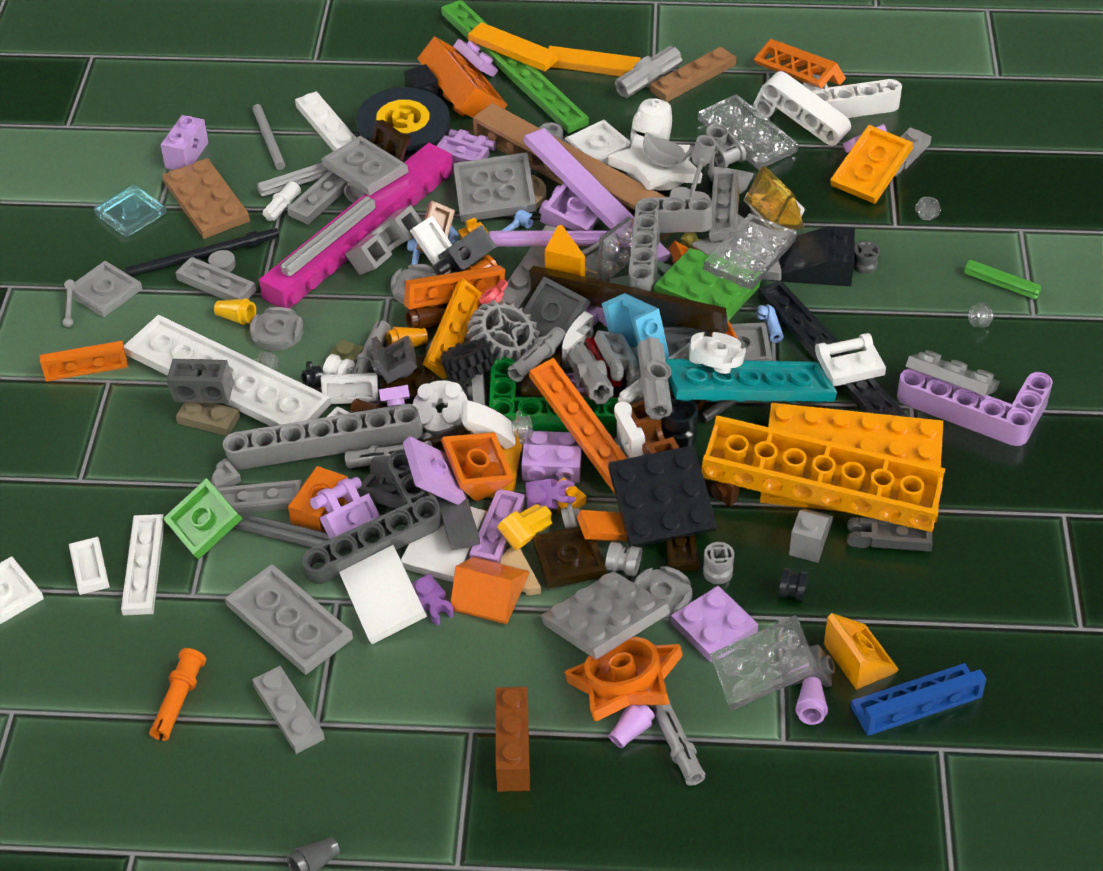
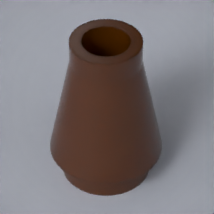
M445 307L407 309L408 328L420 329L440 324L446 309Z

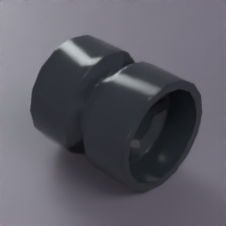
M672 396L670 397L672 412L669 416L661 419L664 438L673 437L679 448L692 446L697 437V404L694 400L682 401Z

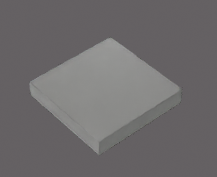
M104 261L75 282L76 288L72 291V298L104 318L142 290V285L140 281Z

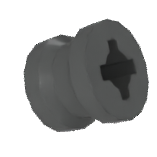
M860 241L855 245L854 269L857 272L869 274L878 268L880 248L876 243Z

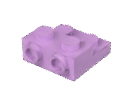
M565 183L561 186H556L549 201L545 200L539 210L541 214L540 222L553 227L563 225L565 229L569 228L573 231H591L600 221V218Z
M526 431L522 457V481L544 479L559 481L564 477L568 481L580 483L582 448L571 433Z

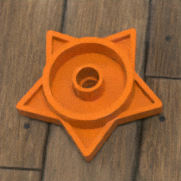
M632 637L597 660L589 655L585 663L566 670L564 675L568 684L589 695L590 711L593 720L599 721L629 705H668L669 698L664 679L682 658L683 653L680 644L654 645L644 638Z

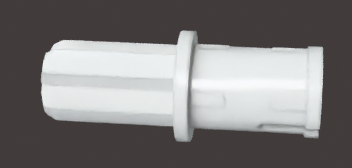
M289 181L279 193L273 195V200L263 210V216L266 217L267 221L276 220L301 193V188L296 182Z

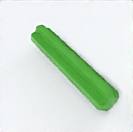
M969 260L965 266L964 273L966 275L1035 300L1041 293L1042 286L1040 284L980 262Z

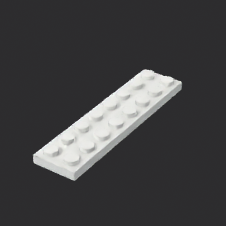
M157 315L124 345L127 356L167 376L172 359L227 360L234 379V385L229 403L224 404L239 409L240 412L269 426L317 419L331 405L329 396L160 315Z

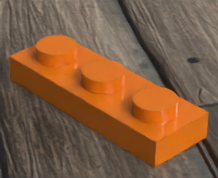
M123 341L40 355V364L46 382L128 367Z

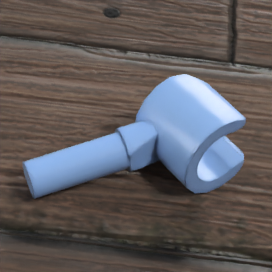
M519 210L515 215L514 221L501 231H512L520 225L527 229L530 228L534 222L530 219L532 214Z
M414 237L408 240L407 244L408 251L413 252L411 265L418 264L420 254L424 253L416 249L418 242Z

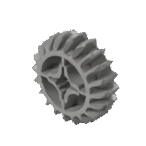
M502 299L498 304L494 300L488 304L483 303L479 309L473 312L467 324L468 332L466 338L470 339V341H478L481 338L487 340L494 360L500 359L501 361L502 357H507L516 362L534 346L540 332L536 330L537 322L530 321L531 314L525 315L523 313V307L517 309L514 307L513 302L506 305ZM486 324H489V326H490V329H489V330H487Z

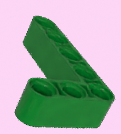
M502 357L501 361L500 359L494 360V366H491L489 408L508 418L514 423L515 429L569 432L545 397H517V382L513 381L508 375V371H510L508 368L515 363L513 359ZM583 397L610 435H617V419L614 415V407L619 403L618 398L610 397L606 403L596 404L593 399Z

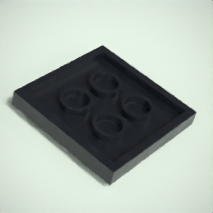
M694 445L609 462L608 469L629 548L631 546L640 547L716 531L717 523Z

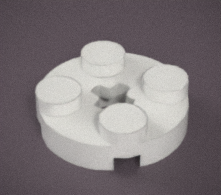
M705 332L692 336L689 345V360L691 362L714 367L716 372L723 374L730 373L731 368H736L743 364L746 349H741V342L738 339L718 332H713L712 337H704Z
M435 381L419 387L413 405L418 408L422 428L427 433L438 435L453 430L454 426L462 422V402L468 400L458 383ZM440 403L448 405L447 408H443L442 413H438L435 409Z

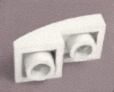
M586 311L573 322L565 335L562 345V367L566 370L571 366L568 362V353L575 346L584 345L587 337L591 338L593 336V315Z
M468 400L462 402L463 416L461 419L468 431H472L474 434L495 432L500 445L506 450L515 446L514 423L508 418L485 405Z

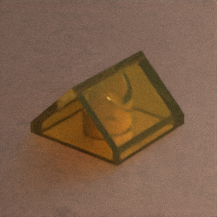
M766 166L760 168L745 200L774 229H802L804 224L795 195Z

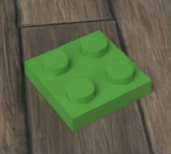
M206 478L163 519L191 553L200 559L243 518Z

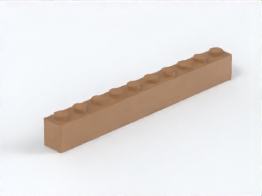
M494 103L473 117L474 136L484 135L489 140L496 141V149L507 155L527 152L530 168L561 185L564 183L523 142L525 135L541 130L540 128ZM553 136L634 217L636 204L639 200L643 198L665 197L657 191L647 190L640 182ZM660 233V240H666L673 233Z

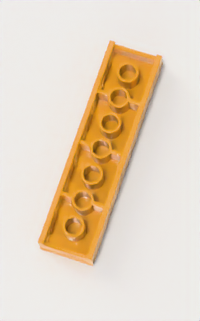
M716 416L706 454L703 457L701 471L705 479L735 484L747 489L933 532L945 468Z

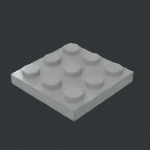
M527 152L453 163L461 222H466V220L472 218L481 220L514 215L519 210L527 212L537 211Z
M612 571L603 575L598 581L588 587L580 589L575 595L562 603L554 605L550 610L543 613L541 618L544 626L597 660L670 614L667 602Z

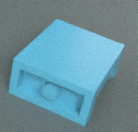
M625 293L602 303L608 332L623 334L630 348L637 347L640 341L646 340L649 337L659 338V342L663 344L665 359L670 357L658 308Z

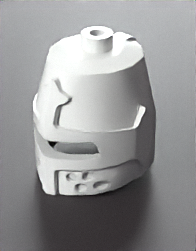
M660 99L644 100L633 117L630 142H633L634 135L637 132L644 134L647 132L654 137L669 141L672 128L671 105Z

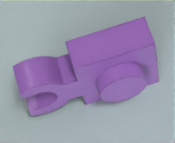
M555 479L527 482V509L538 504L546 506L549 510L558 509V501L568 504L575 502V497L565 496L566 488L575 486L574 482L561 480L557 483Z
M430 573L412 582L424 611H430L431 621L435 625L440 624V616L438 614L440 612L447 613L450 618L454 616L452 604L446 601V592Z

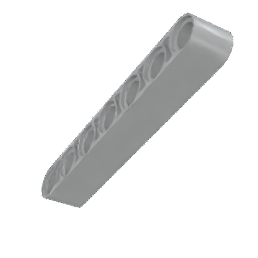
M402 404L234 432L225 437L223 448L232 466L236 470H243L345 453L349 450L369 449L372 445L381 447L403 443L409 436L418 439L422 435L423 428L418 408L411 404Z

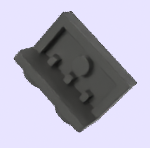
M408 335L385 348L377 336L371 339L372 349L370 353L374 360L371 362V365L377 376H383L387 383L398 378H405L417 368L414 343Z
M373 457L370 461V474L361 483V487L357 489L359 496L362 497L369 493L374 504H381L395 509L404 506L405 504L392 481L388 460ZM402 465L397 470H405L409 466ZM412 489L411 491H409V493L416 494L419 493L421 490Z

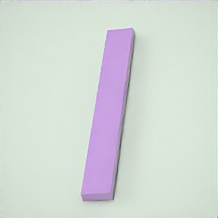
M545 128L525 135L523 142L631 250L635 217ZM659 242L658 261L664 262L669 260L671 253Z

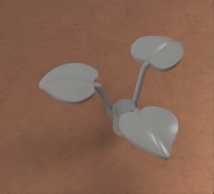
M647 132L645 133L643 148L645 154L652 162L664 167H673L676 162L682 164L691 155L692 162L697 165L691 190L686 187H675L671 190L670 197H706L710 199L706 193L695 191L701 169L708 163V176L712 182L715 174L739 171V194H742L747 189L754 174L730 168L714 167L717 143L709 136H698L695 145H690L689 150L685 153L678 144L654 137Z

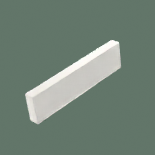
M163 514L134 515L121 606L123 615L154 614L165 523Z

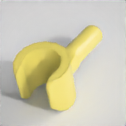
M685 232L681 237L682 241L680 244L692 248V243L702 239H698L695 232Z

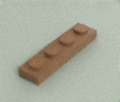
M720 46L651 83L650 92L661 100L668 102L735 66L737 57Z

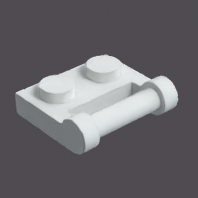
M870 333L861 334L859 338L828 345L826 343L815 345L816 356L833 386L885 375L886 366L873 345ZM862 349L861 352H856L834 358L830 357V355Z
M619 402L614 407V415L617 419V437L614 441L627 458L644 455L642 444H645L643 430L641 427L637 428L631 418V405L627 402Z

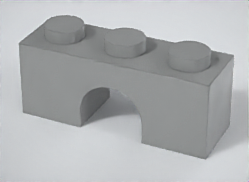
M411 205L397 210L347 251L345 255L359 275L372 271L393 255L391 250L414 237L410 230L422 223V220Z

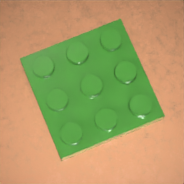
M690 248L655 283L653 292L725 307L728 322L759 288L761 277L752 274L748 270H742L730 265L724 260H718L706 255L700 250Z

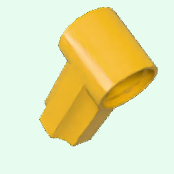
M535 504L521 513L518 511L513 512L497 525V529L516 551L552 524V513L546 506Z

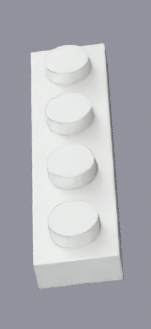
M317 91L295 99L297 109L333 151L356 139L354 134Z

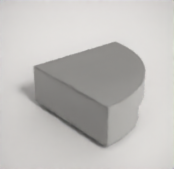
M224 458L216 465L211 481L216 488L230 487L240 483L241 477L228 459Z

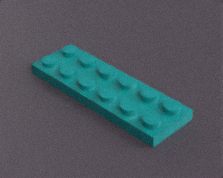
M665 359V362L671 369V375L668 379L669 387L675 399L682 401L708 400L714 402L718 400H734L743 402L745 400H758L762 402L787 401L794 403L797 401H812L822 403L823 401L834 402L837 395L836 389L818 362L744 360L742 365L731 368L730 373L723 374L716 372L714 367L695 364L689 359Z

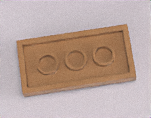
M208 158L162 175L163 183L203 239L250 222L249 213Z

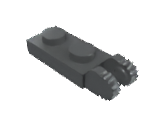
M853 517L847 522V527L851 531L847 536V544L855 548H866L871 545V547L932 550V532L865 517Z

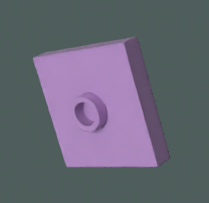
M409 436L403 442L415 486L454 504L459 505L466 498L463 490L458 485L447 454Z

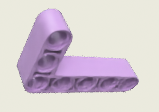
M906 369L900 375L897 399L900 403L1007 444L1021 446L1028 441L1047 406L1053 381L1045 373H1031L1025 380L1013 404L914 369Z

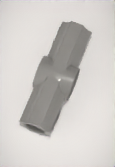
M668 46L653 57L646 56L642 58L632 70L616 79L614 84L617 92L621 97L629 98L646 86L650 88L651 83L664 77L665 74L681 65L683 60L679 50L676 47Z
M649 337L646 340L640 341L637 346L641 372L638 387L644 395L646 413L649 414L650 419L660 420L663 417L669 416L672 412L668 383L671 369L665 362L663 344L659 342V338Z
M585 345L575 346L568 353V362L574 371L576 387L584 388L588 397L593 399L596 404L606 403L613 396V386L607 378L605 362L603 360L597 361L592 351L588 350Z

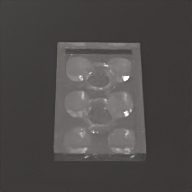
M796 615L710 654L727 703L732 711L820 672Z

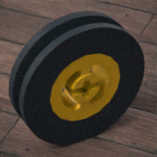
M393 88L374 94L360 106L356 117L358 137L362 136L370 142L376 120H384L401 133L410 135L411 142L406 148L404 162L428 143L437 146L444 136L449 135L450 115L444 101L431 92L417 88ZM395 143V148H394L393 156H395V151H396V147H397V144H396V143Z

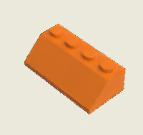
M434 36L417 58L422 65L426 64L438 79V88L443 90V97L454 104L452 108L459 115L464 116L466 114L473 118L492 103L503 109L506 108L507 103L480 70L448 43Z

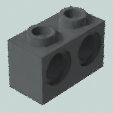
M172 359L166 379L174 402L229 403L234 385V379L227 360Z

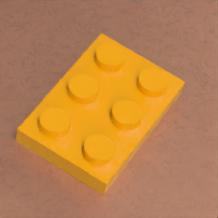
M868 125L830 179L831 186L875 204L912 151L913 142Z

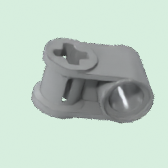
M711 124L707 127L706 136L713 138L717 143L714 161L718 167L725 169L729 164L737 161L741 163L746 160V151L743 144L728 131L727 127L721 124Z

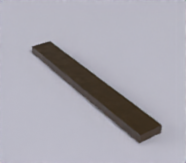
M534 265L529 270L532 292H535L543 277H546L588 299L591 306L603 308L602 303L625 293L658 308L662 322L711 333L725 334L728 331L725 307Z

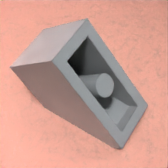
M806 508L800 510L791 534L789 555L818 563L833 521V515Z

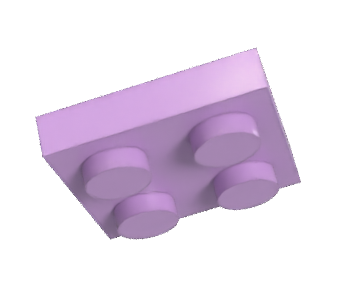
M719 586L671 615V624L709 662H712L758 632V623Z

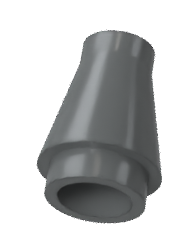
M330 836L321 841L293 848L292 853L287 856V863L291 871H319L332 858L340 854V849L335 839Z

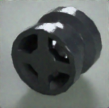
M784 567L779 598L791 596L797 601L803 602L808 572L801 571L800 573H795L790 568Z

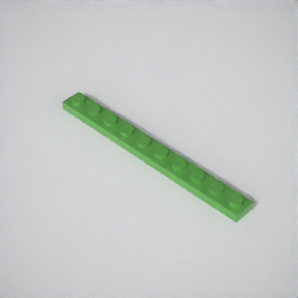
M462 0L441 7L442 15L467 39L468 33L481 22L487 24ZM478 45L481 48V52L490 56L493 59L492 62L568 134L589 125V117L536 68Z

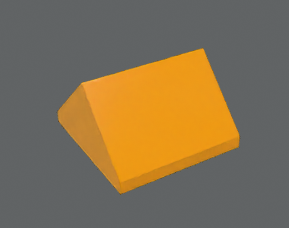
M563 225L557 226L545 248V268L585 277L584 254Z
M833 613L827 617L824 645L856 690L891 676L899 670L866 624Z

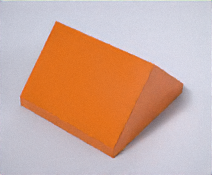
M495 432L442 437L441 442L460 489L476 502L513 482L514 477Z
M475 557L455 566L451 597L453 611L507 625L528 578L529 571Z

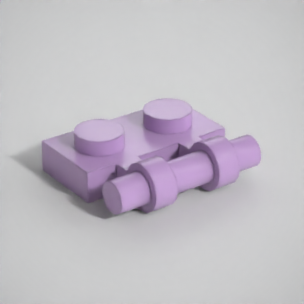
M451 129L449 135L444 136L437 147L451 153L452 163L488 158L489 150L494 151L497 142L489 140L484 135H479L478 137L469 134L466 130L460 129L456 131Z
M358 477L343 479L337 483L336 487L332 489L325 488L310 500V504L314 509L326 508L328 514L320 517V520L330 539L380 517L369 493L362 497L359 496L356 489L360 488L362 484ZM340 497L345 498L347 502L342 507L337 500Z

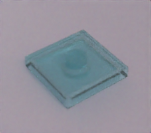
M135 184L94 207L95 215L126 238L167 213L163 204Z

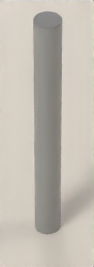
M256 104L252 107V110L275 167L278 170H282L285 168L284 160L261 105Z

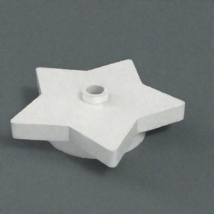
M638 134L634 135L631 148L610 154L608 157L609 166L626 171L628 177L643 184L647 190H671L679 187L682 183H692L697 169L689 161L691 155L682 164L676 162L673 167H664L652 162L644 152V137ZM678 144L685 153L689 150L690 145ZM700 173L697 183H701L702 173Z

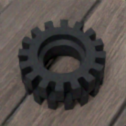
M482 338L478 341L472 340L469 342V340H466L463 344H455L456 347L448 348V351H444L443 355L440 356L447 378L450 381H459L460 379L465 381L468 377L471 379L475 378V375H482L484 371L490 370V367L494 366L495 362L488 341Z

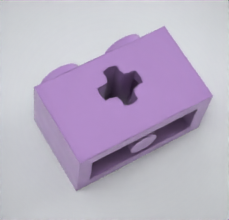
M184 115L179 118L161 143L165 168L174 170L195 163L208 144L204 119Z

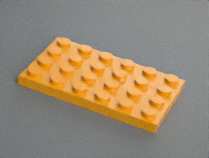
M771 403L769 428L941 467L943 421ZM761 492L760 503L844 512ZM938 504V509H937V513H936L935 522H937V519H938L939 504Z

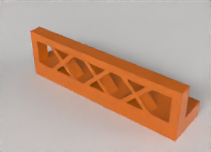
M770 39L753 59L757 65L776 72H785L794 79L820 89L828 81L841 85L846 79L836 62ZM770 53L772 58L765 60L766 56ZM813 74L820 75V78H814Z

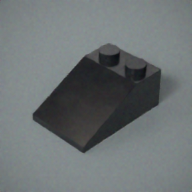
M827 226L790 237L789 242L777 256L781 268V281L851 286L854 269L855 228Z

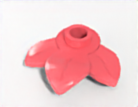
M500 280L496 286L486 290L478 299L480 303L477 309L483 303L488 304L492 300L498 304L502 300L503 291L507 287L508 282Z

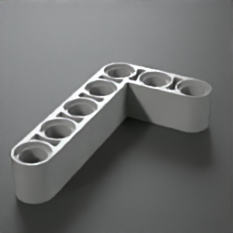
M653 197L643 198L637 202L629 265L630 287L653 292L656 283L660 233L705 232L712 228L713 211L712 201L709 198Z

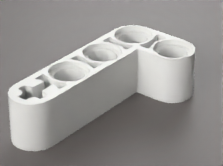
M782 71L776 72L761 87L753 105L756 114L765 119L769 118L777 109L781 110L824 143L831 146L836 145L851 130V123L846 116Z
M813 74V77L819 79L820 75ZM893 79L829 88L825 84L822 89L803 82V86L847 118L893 112L900 105L902 84Z

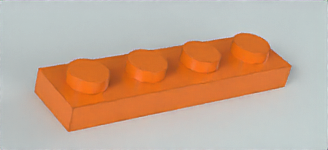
M499 265L405 280L404 306L408 309L449 303L457 282L463 278L480 292L484 293L489 288L496 286L500 280L505 279V269Z

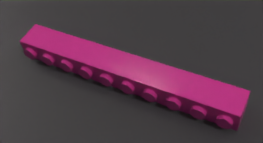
M431 143L426 144L404 162L408 166V173L370 196L364 194L261 277L259 283L262 299L276 307L289 309L294 304H297L306 294L315 289L323 280L349 259L345 253L392 213L409 205L412 207L417 205L421 199L432 192L444 180L448 179L453 174L452 154ZM368 196L375 201L376 207L372 212L296 273L288 277L281 272L280 265L282 262L360 200Z

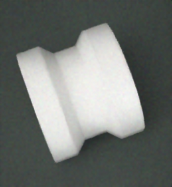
M331 354L324 363L323 373L324 375L351 374L355 367V362L350 359L341 360L338 355Z

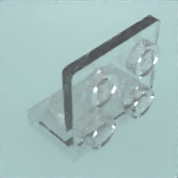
M625 218L599 238V248L585 258V277L607 281L622 268L629 265L633 237L632 218Z

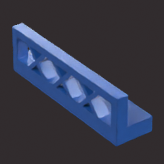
M963 663L851 700L850 707L865 733L869 736L982 698L987 679L981 669L970 672L966 664Z

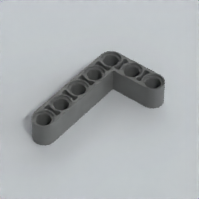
M396 450L388 458L392 481L405 505L308 549L303 555L302 562L307 577L311 582L316 584L328 582L340 576V571L391 545H394L397 550L434 533L440 528L442 518L438 501L434 494L415 486L405 450ZM402 465L409 466L405 470H397ZM412 489L421 490L419 493L416 494L409 493V491H411ZM424 513H433V516L429 518L421 517ZM398 525H406V528L403 530H394ZM372 537L379 538V540L375 543L367 542V540ZM343 550L352 551L349 555L346 556L339 555L340 552H342ZM315 563H324V565L318 569L311 568Z

